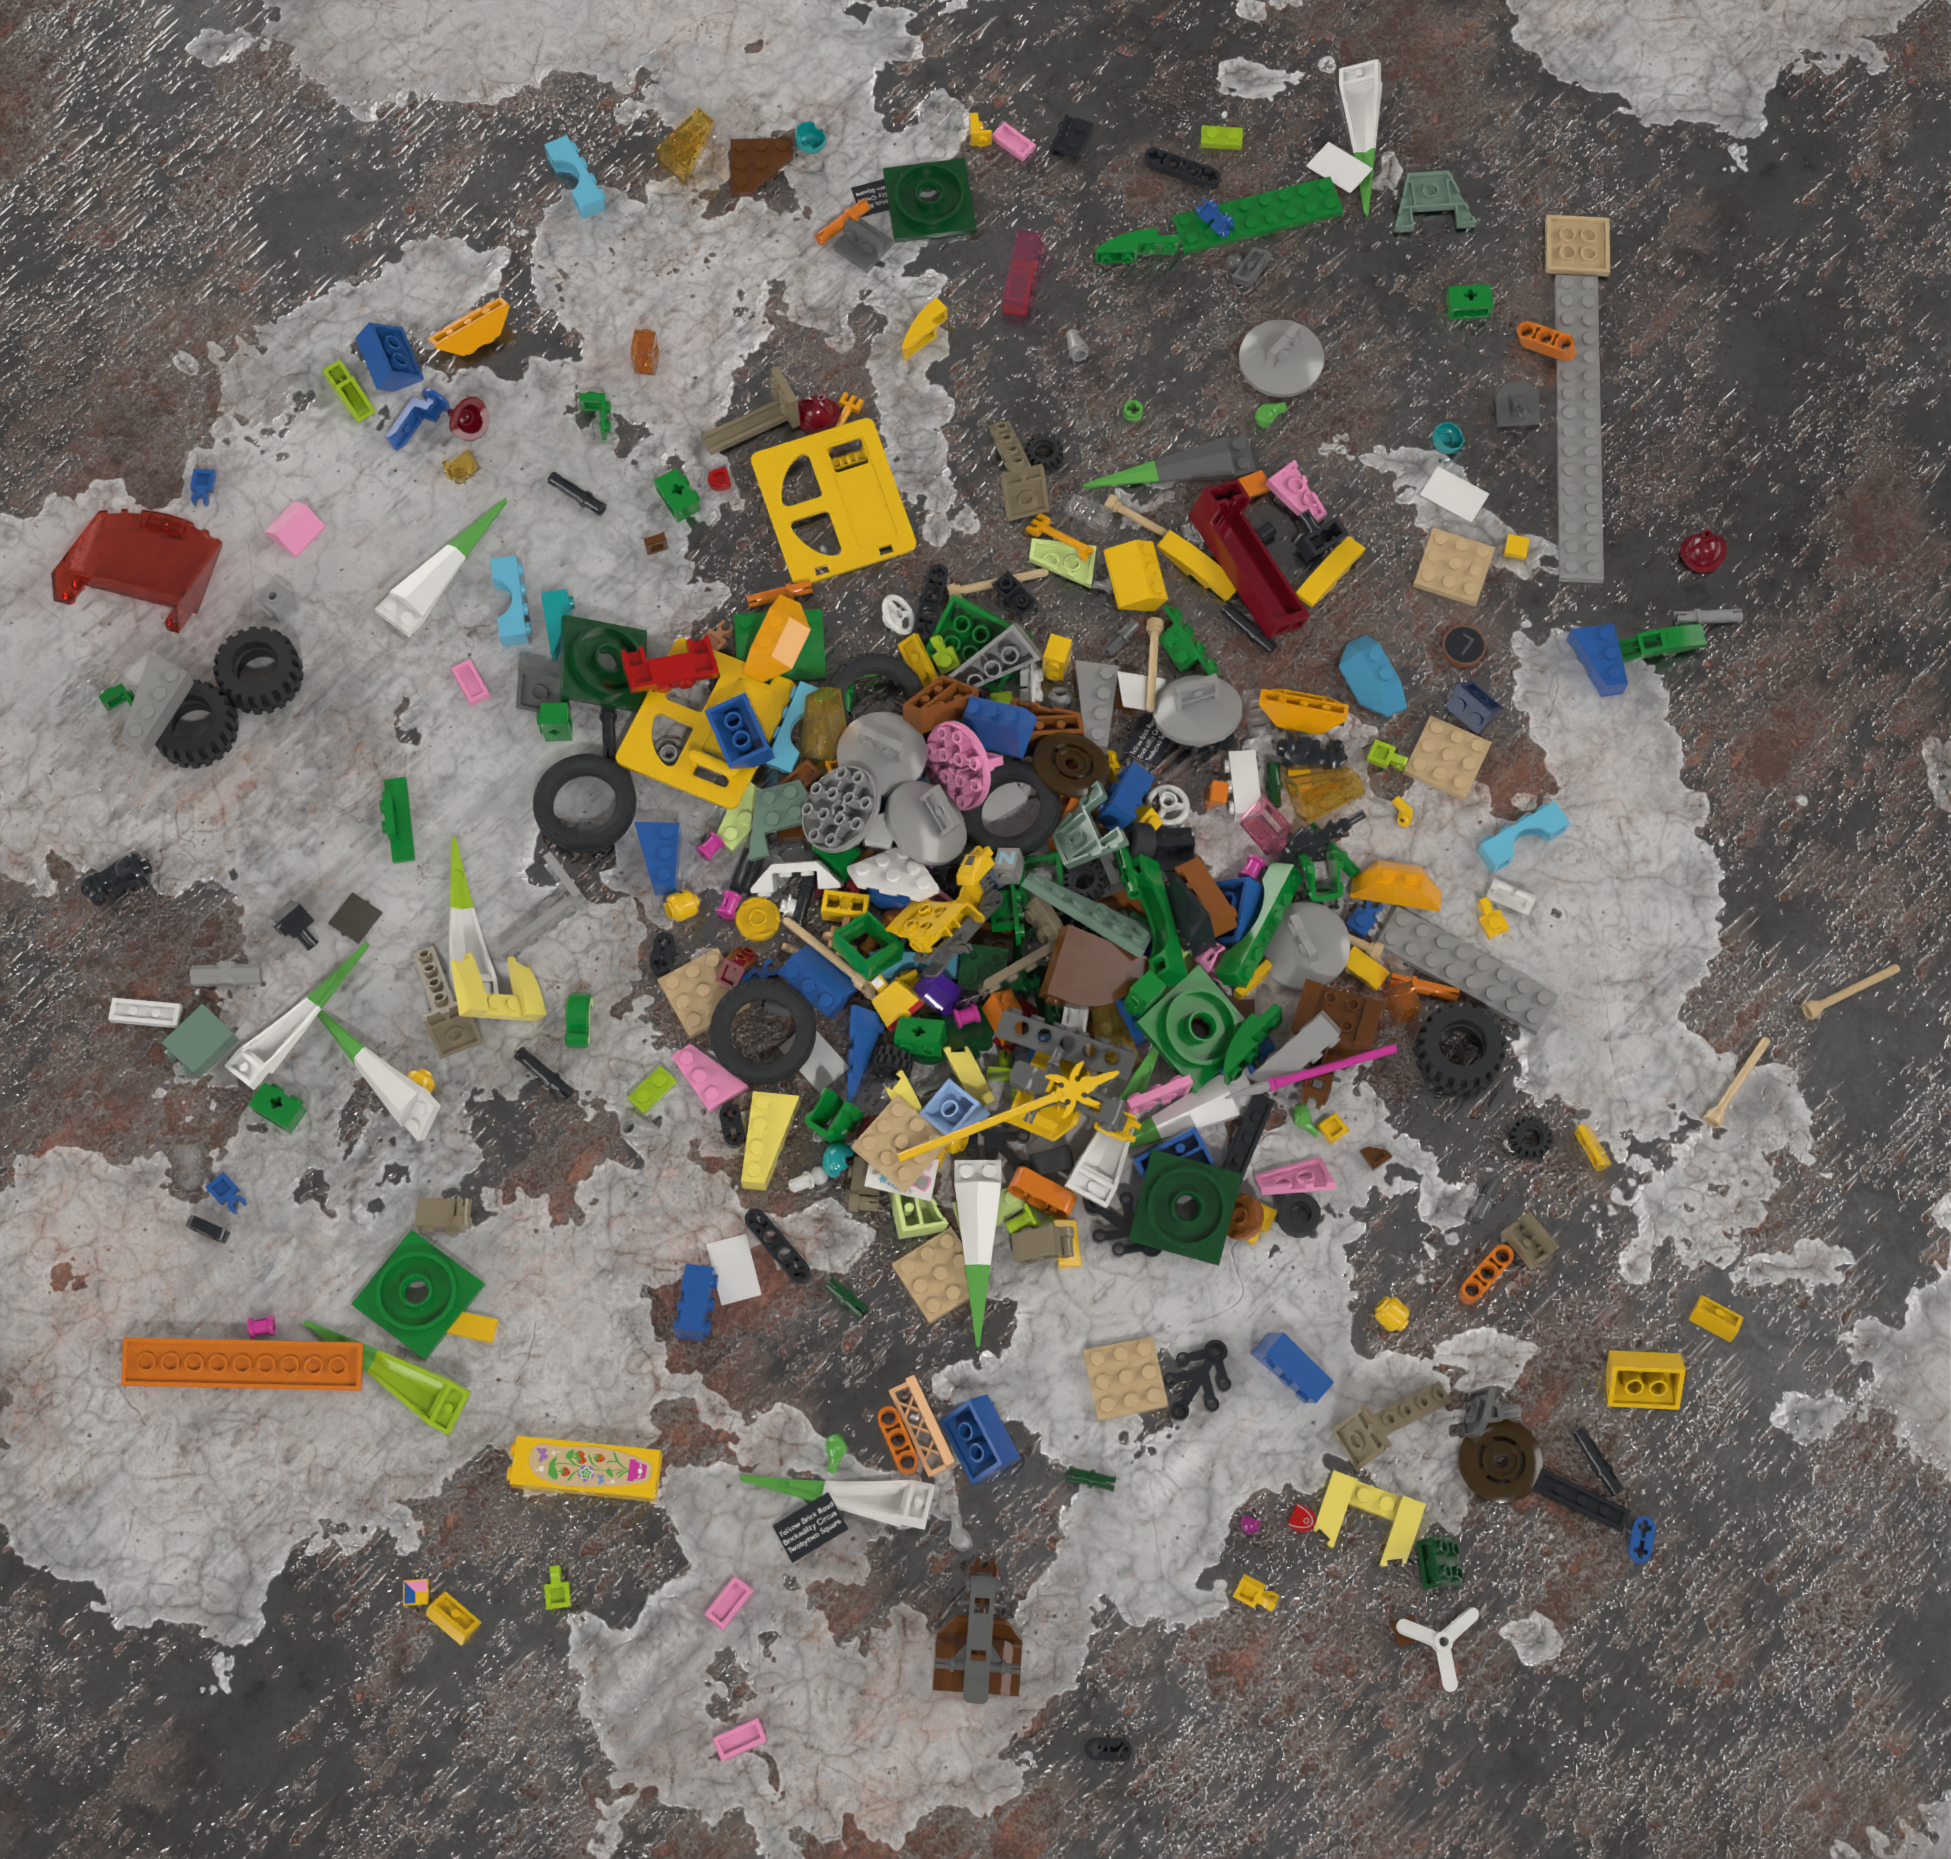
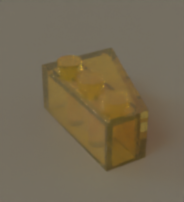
M697 108L657 147L656 160L686 186L711 138L714 120L700 108Z
M823 686L806 695L800 749L801 757L830 761L837 760L838 742L842 733L847 728L840 688Z

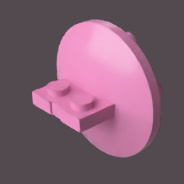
M948 721L937 725L929 734L926 743L927 761L925 774L930 778L932 785L940 784L943 791L949 798L953 799L960 810L976 808L986 799L991 782L990 771H993L994 767L1003 765V756L986 752L976 734L960 722Z

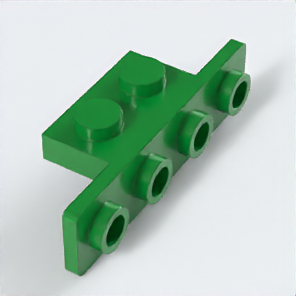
M1165 605L1163 609L1174 625L1159 636V641L1179 671L1185 673L1197 662H1200L1209 676L1216 674L1219 677L1218 665L1213 659L1208 658L1205 653L1207 651L1205 646L1193 636L1195 632L1192 627L1184 623L1182 612L1176 606Z
M406 777L384 780L385 792H382L383 800H379L381 814L385 816V821H381L383 834H387L390 840L392 861L394 864L415 861Z
M1010 884L1011 890L999 891L1003 896V902L991 915L992 932L1015 930L1016 944L1021 946V938L1025 937L1024 923L1019 924V920H1023L1022 906L1017 907V903H1021L1020 889H1015V886H1019V884Z

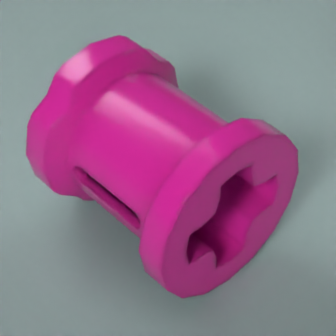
M710 832L709 837L701 845H697L695 849L703 859L710 862L712 856L720 848L723 849L725 847V843L715 833Z
M1249 854L1247 857L1248 862L1244 869L1238 872V876L1240 878L1250 877L1257 882L1256 877L1260 870L1265 868L1266 862L1256 855Z
M725 890L722 893L723 900L720 908L716 909V914L733 920L736 917L735 910L738 902H741L742 896L733 891Z
M974 1002L970 1006L959 1010L956 1008L952 1009L958 1029L975 1021L977 1023L981 1022L978 1008Z
M268 1315V1318L261 1319L248 1318L250 1339L266 1334L275 1336L274 1316Z

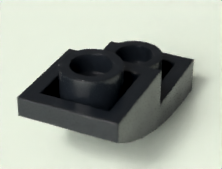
M1008 570L992 584V587L1022 620L1039 606L1038 602Z

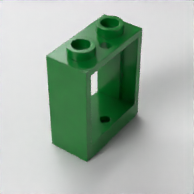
M1050 851L1046 855L1038 857L1035 855L1024 857L1025 864L1019 884L1022 909L1030 902L1029 890L1021 886L1028 875L1027 870L1056 865L1058 885L1064 888V874H1068V868L1064 866L1057 851ZM1051 905L1056 913L1061 911L1060 909Z
M868 911L861 916H856L850 923L838 927L833 932L832 948L869 981L903 959L904 944L891 932H887L885 930L886 927ZM865 932L884 948L868 959H865L849 944L850 941Z

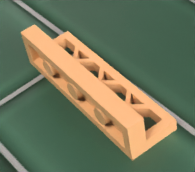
M915 1375L906 1378L905 1383L888 1390L928 1478L955 1466L953 1456ZM908 1388L912 1395L909 1405L899 1402L896 1393ZM913 1401L915 1402L917 1408L912 1406ZM902 1407L907 1408L906 1413H904ZM910 1410L920 1413L922 1419L919 1427L908 1422L907 1417ZM923 1422L927 1429L922 1428ZM912 1428L917 1430L916 1435H914ZM920 1431L931 1436L932 1441L929 1448L919 1445L917 1439ZM933 1444L935 1445L937 1451L932 1450ZM922 1450L927 1451L926 1457L924 1456ZM930 1453L940 1456L944 1465L931 1470L927 1463Z

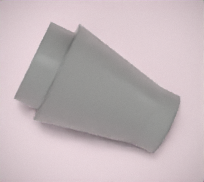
M1076 329L1067 331L1065 336L1067 338L1069 357L1074 361L1086 359L1089 354L1087 344L1080 337Z

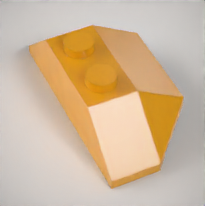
M499 297L493 302L473 310L442 328L434 336H430L428 341L439 350L462 356L472 354L480 346L489 344L496 337L500 336L510 306L504 299Z
M781 594L769 608L750 648L743 674L760 682H765L793 669L811 631L799 602Z
M1261 689L1259 699L1260 707L1273 723L1285 730H1297L1307 734L1321 735L1347 721L1348 704H1341L1339 701L1325 696L1287 689Z
M1377 859L1351 880L1350 898L1440 912L1442 892L1422 866Z

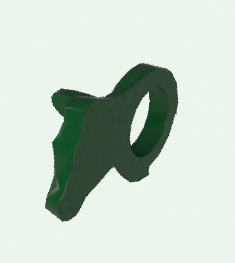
M1024 927L1025 937L1021 938V946H1017L1015 937L1012 961L1007 962V967L1029 955V941L1036 935L1034 927ZM1039 965L1028 973L1023 970L1018 973L1020 977L1009 984L1005 981L1004 990L1011 989L1016 999L1020 996L1027 1001L1031 992L1043 984L1048 967Z
M986 1001L978 1006L981 1022L977 1023L975 1021L963 1025L961 1029H958L954 1018L937 1012L919 1014V1017L922 1019L945 1021L948 1038L944 1047L950 1046L951 1052H962L964 1046H968L975 1060L981 1059L980 1051H988L993 1046L994 1030L982 1010ZM944 1051L942 1057L911 1054V1056H914V1061L919 1064L934 1065L947 1060Z

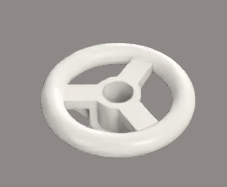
M891 594L886 596L882 603L884 624L900 635L910 634L914 630L915 617L911 607L898 595ZM892 601L899 603L905 611L897 608ZM908 618L909 625L903 629L902 620Z
M1160 785L1154 788L1146 798L1145 805L1152 807V801L1158 794L1160 810L1157 814L1161 819L1167 812L1172 810L1182 811L1174 819H1162L1163 823L1161 826H1175L1181 823L1189 813V799L1186 793L1177 786ZM1174 793L1182 799L1183 803L1177 802V797ZM1165 802H1170L1171 805H1170V806H1167V805H1165L1164 803H1165Z

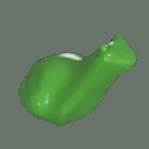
M1286 403L1261 405L1255 415L1257 425L1260 428H1266L1273 423L1276 416L1287 411Z
M1302 1103L1295 1104L1293 1123L1316 1138L1319 1130L1312 1124L1311 1113L1308 1107L1302 1105Z
M833 1434L826 1440L825 1450L829 1457L826 1470L832 1474L836 1473L837 1467L848 1449L840 1434Z

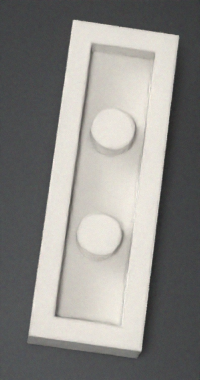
M112 998L108 1020L113 1023L177 1028L180 1024L183 1006L177 1003Z

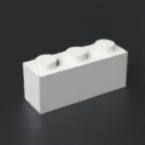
M1229 751L1227 759L1224 760V772L1229 774V780H1226V783L1229 784L1228 794L1231 793V801H1228L1229 814H1233L1234 822L1261 820L1263 811L1256 751Z

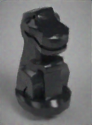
M1288 730L1285 738L1279 739L1276 755L1281 756V765L1290 770L1317 768L1335 774L1342 769L1348 759L1341 740L1336 739L1334 741L1330 739L1326 744V749L1320 748V740L1298 737L1295 730Z
M127 852L104 870L87 874L82 880L81 892L95 906H102L103 903L105 904L109 900L107 891L110 889L116 894H120L124 889L132 890L138 885L144 888L151 885L149 875L153 873L152 866L147 857L142 858L138 852Z

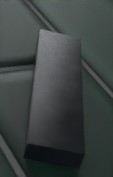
M1262 1094L1251 1095L1221 1167L1222 1169L1243 1174L1241 1183L1275 1103V1100Z
M1541 1468L1540 1476L1532 1489V1492L1620 1534L1631 1510Z

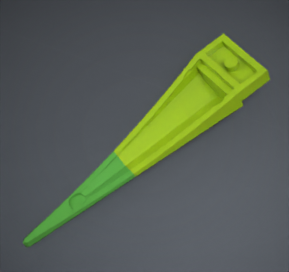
M303 1321L304 1325L325 1341L359 1342L310 1321ZM364 1344L363 1370L428 1425L446 1435H451L472 1391L454 1382L453 1379Z

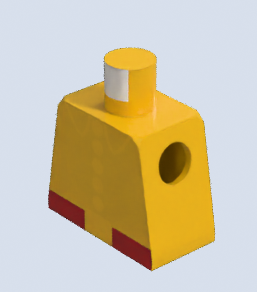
M879 974L870 981V984L878 992L872 997L871 1002L890 1032L897 1027L899 1017H910L924 1005V1001L918 994L898 977H895L888 983Z

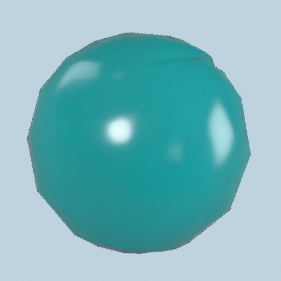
M802 122L795 131V142L801 151L807 154H817L825 148L827 138L824 130L818 129L814 122Z
M1451 422L1440 423L1432 434L1433 445L1443 454L1457 452L1465 441L1460 428Z
M833 1143L825 1150L822 1166L828 1176L837 1179L840 1176L841 1170L848 1168L845 1159L854 1154L851 1145Z

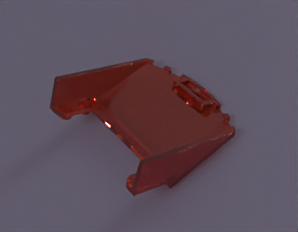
M121 509V513L109 514L108 510L98 511L52 571L53 601L72 605L76 602L80 593L85 590V587L89 586L170 607L173 609L165 619V628L170 632L179 634L192 614H198L222 549V542L218 538H212L208 530L203 529L201 531L194 527L193 522L170 514L142 510L141 513H128V509Z

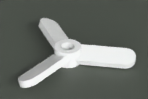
M1474 1607L1466 1608L1441 1632L1434 1631L1407 1619L1399 1620L1396 1624V1629L1400 1634L1428 1644L1436 1651L1443 1687L1448 1692L1455 1691L1458 1682L1451 1648L1453 1642L1478 1619V1610ZM1441 1637L1444 1639L1443 1646L1439 1643Z

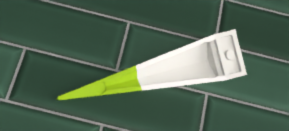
M454 836L451 839L449 981L451 984V994L454 1001H457L450 962L454 959L458 962L465 960L463 955L468 952L473 954L482 978L485 993H499L497 976L478 923L457 840Z

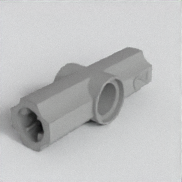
M220 961L217 965L191 966L190 981L192 987L216 986L220 989L236 988V985H261L263 970L261 964H237L232 961Z

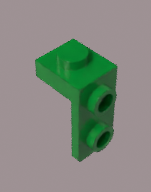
M593 391L580 393L579 401L582 411H601L602 440H607V433H611V421L607 420V414H611V401H607L605 393Z
M120 683L115 687L107 688L98 697L106 710L110 711L126 701L132 706L135 695L131 688L126 690L124 685Z

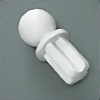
M814 1167L811 1172L804 1171L801 1176L789 1180V1189L794 1193L806 1188L812 1189L814 1184H824L828 1180V1175L824 1172L823 1167Z

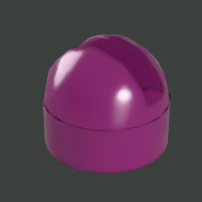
M1243 1515L1241 1520L1242 1530L1247 1534L1256 1533L1260 1528L1261 1521Z

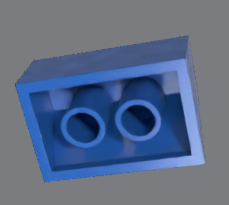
M369 322L356 336V341L377 390L395 392L424 380L403 327Z
M745 692L705 710V714L730 769L755 768L775 759L751 701Z
M970 696L963 714V724L976 734L985 751L1023 759L1038 717L1023 707Z
M1250 877L1215 882L1228 903L1234 906L1238 915L1235 917L1236 928L1215 937L1216 943L1223 945L1226 950L1234 947L1245 937L1255 924L1262 909L1264 886Z
M809 944L792 955L777 973L825 1016L832 1020L839 1015L859 991L853 986L852 978Z
M988 1394L969 1399L939 1421L972 1485L1006 1469L1020 1459Z

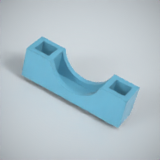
M565 135L545 144L546 156L555 172H567L579 180L578 185L571 193L573 203L582 219L605 210V194L601 188H597V181L593 173H588L585 159L583 157L580 158L577 154L579 151L575 142H570L568 136Z
M516 555L490 559L495 588L504 590L512 596V603L509 609L497 618L502 646L529 643L528 635L532 634L530 621L526 622L525 615H529L528 603L523 601V596L527 595L525 582L521 583L520 576H524L523 564L518 563Z
M800 681L798 686H794L790 698L793 700L790 707H785L781 717L784 719L782 726H777L773 735L775 742L771 749L775 759L766 762L768 767L787 775L795 770L800 758V752L791 742L792 729L800 719L818 715L825 699L826 692L802 681Z
M1555 801L1549 805L1547 803L1541 805L1534 814L1522 816L1515 825H1506L1496 836H1487L1480 842L1477 853L1492 874L1512 862L1514 857L1513 843L1520 837L1534 835L1550 841L1567 831L1570 821Z
M882 949L875 950V952H870L869 957L876 954ZM904 949L903 959L880 974L889 983L905 970L914 968L925 970L931 963V960L927 963H916L913 957L917 952ZM956 954L942 972L957 985L961 954Z

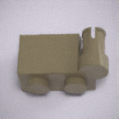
M854 1157V1164H849L848 1178H852L851 1187L847 1186L846 1200L849 1201L848 1211L858 1212V1210L877 1212L880 1190L864 1186L869 1163L862 1157Z
M418 1197L415 1226L422 1234L433 1235L435 1232H444L445 1235L449 1236L465 1233L466 1229H471L472 1218L470 1217L472 1199L465 1198V1201H463V1198H457L456 1200Z
M1043 1223L1040 1228L1026 1227L1020 1229V1232L1012 1234L1014 1262L1030 1265L1057 1259L1058 1256L1060 1258H1069V1255L1073 1257L1072 1239L1074 1238V1228L1071 1226L1058 1227L1055 1226V1223Z

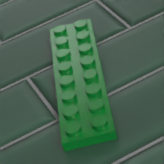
M1330 176L1217 204L1220 207L1218 211L1222 215L1226 212L1234 220L1232 224L1237 229L1235 231L1230 228V234L1226 238L1220 237L1210 227L1215 221L1214 219L1207 225L1196 215L1197 212L1195 210L1173 215L1172 223L1176 234L1179 235L1183 254L1186 255L1342 216L1343 208Z

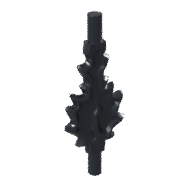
M1360 810L1348 818H1339L1337 823H1333L1330 819L1324 828L1321 829L1319 827L1316 832L1313 831L1312 824H1310L1307 830L1304 829V826H1301L1295 834L1288 832L1287 845H1281L1283 854L1279 855V859L1274 862L1293 864L1298 870V867H1300L1298 855L1307 854L1313 863L1325 861L1326 858L1321 853L1329 850L1326 845H1331V840L1334 838H1344V832L1349 831L1352 825L1366 818L1364 811ZM1270 864L1265 866L1266 871L1268 870Z

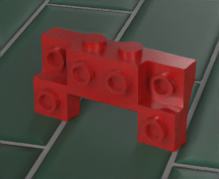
M704 635L703 640L692 641L691 638L687 639V653L654 658L647 661L643 647H639L637 652L626 653V650H621V660L625 676L628 679L630 692L635 693L652 689V692L666 693L674 688H691L693 685H696V681L717 678L719 670L712 651L709 635Z

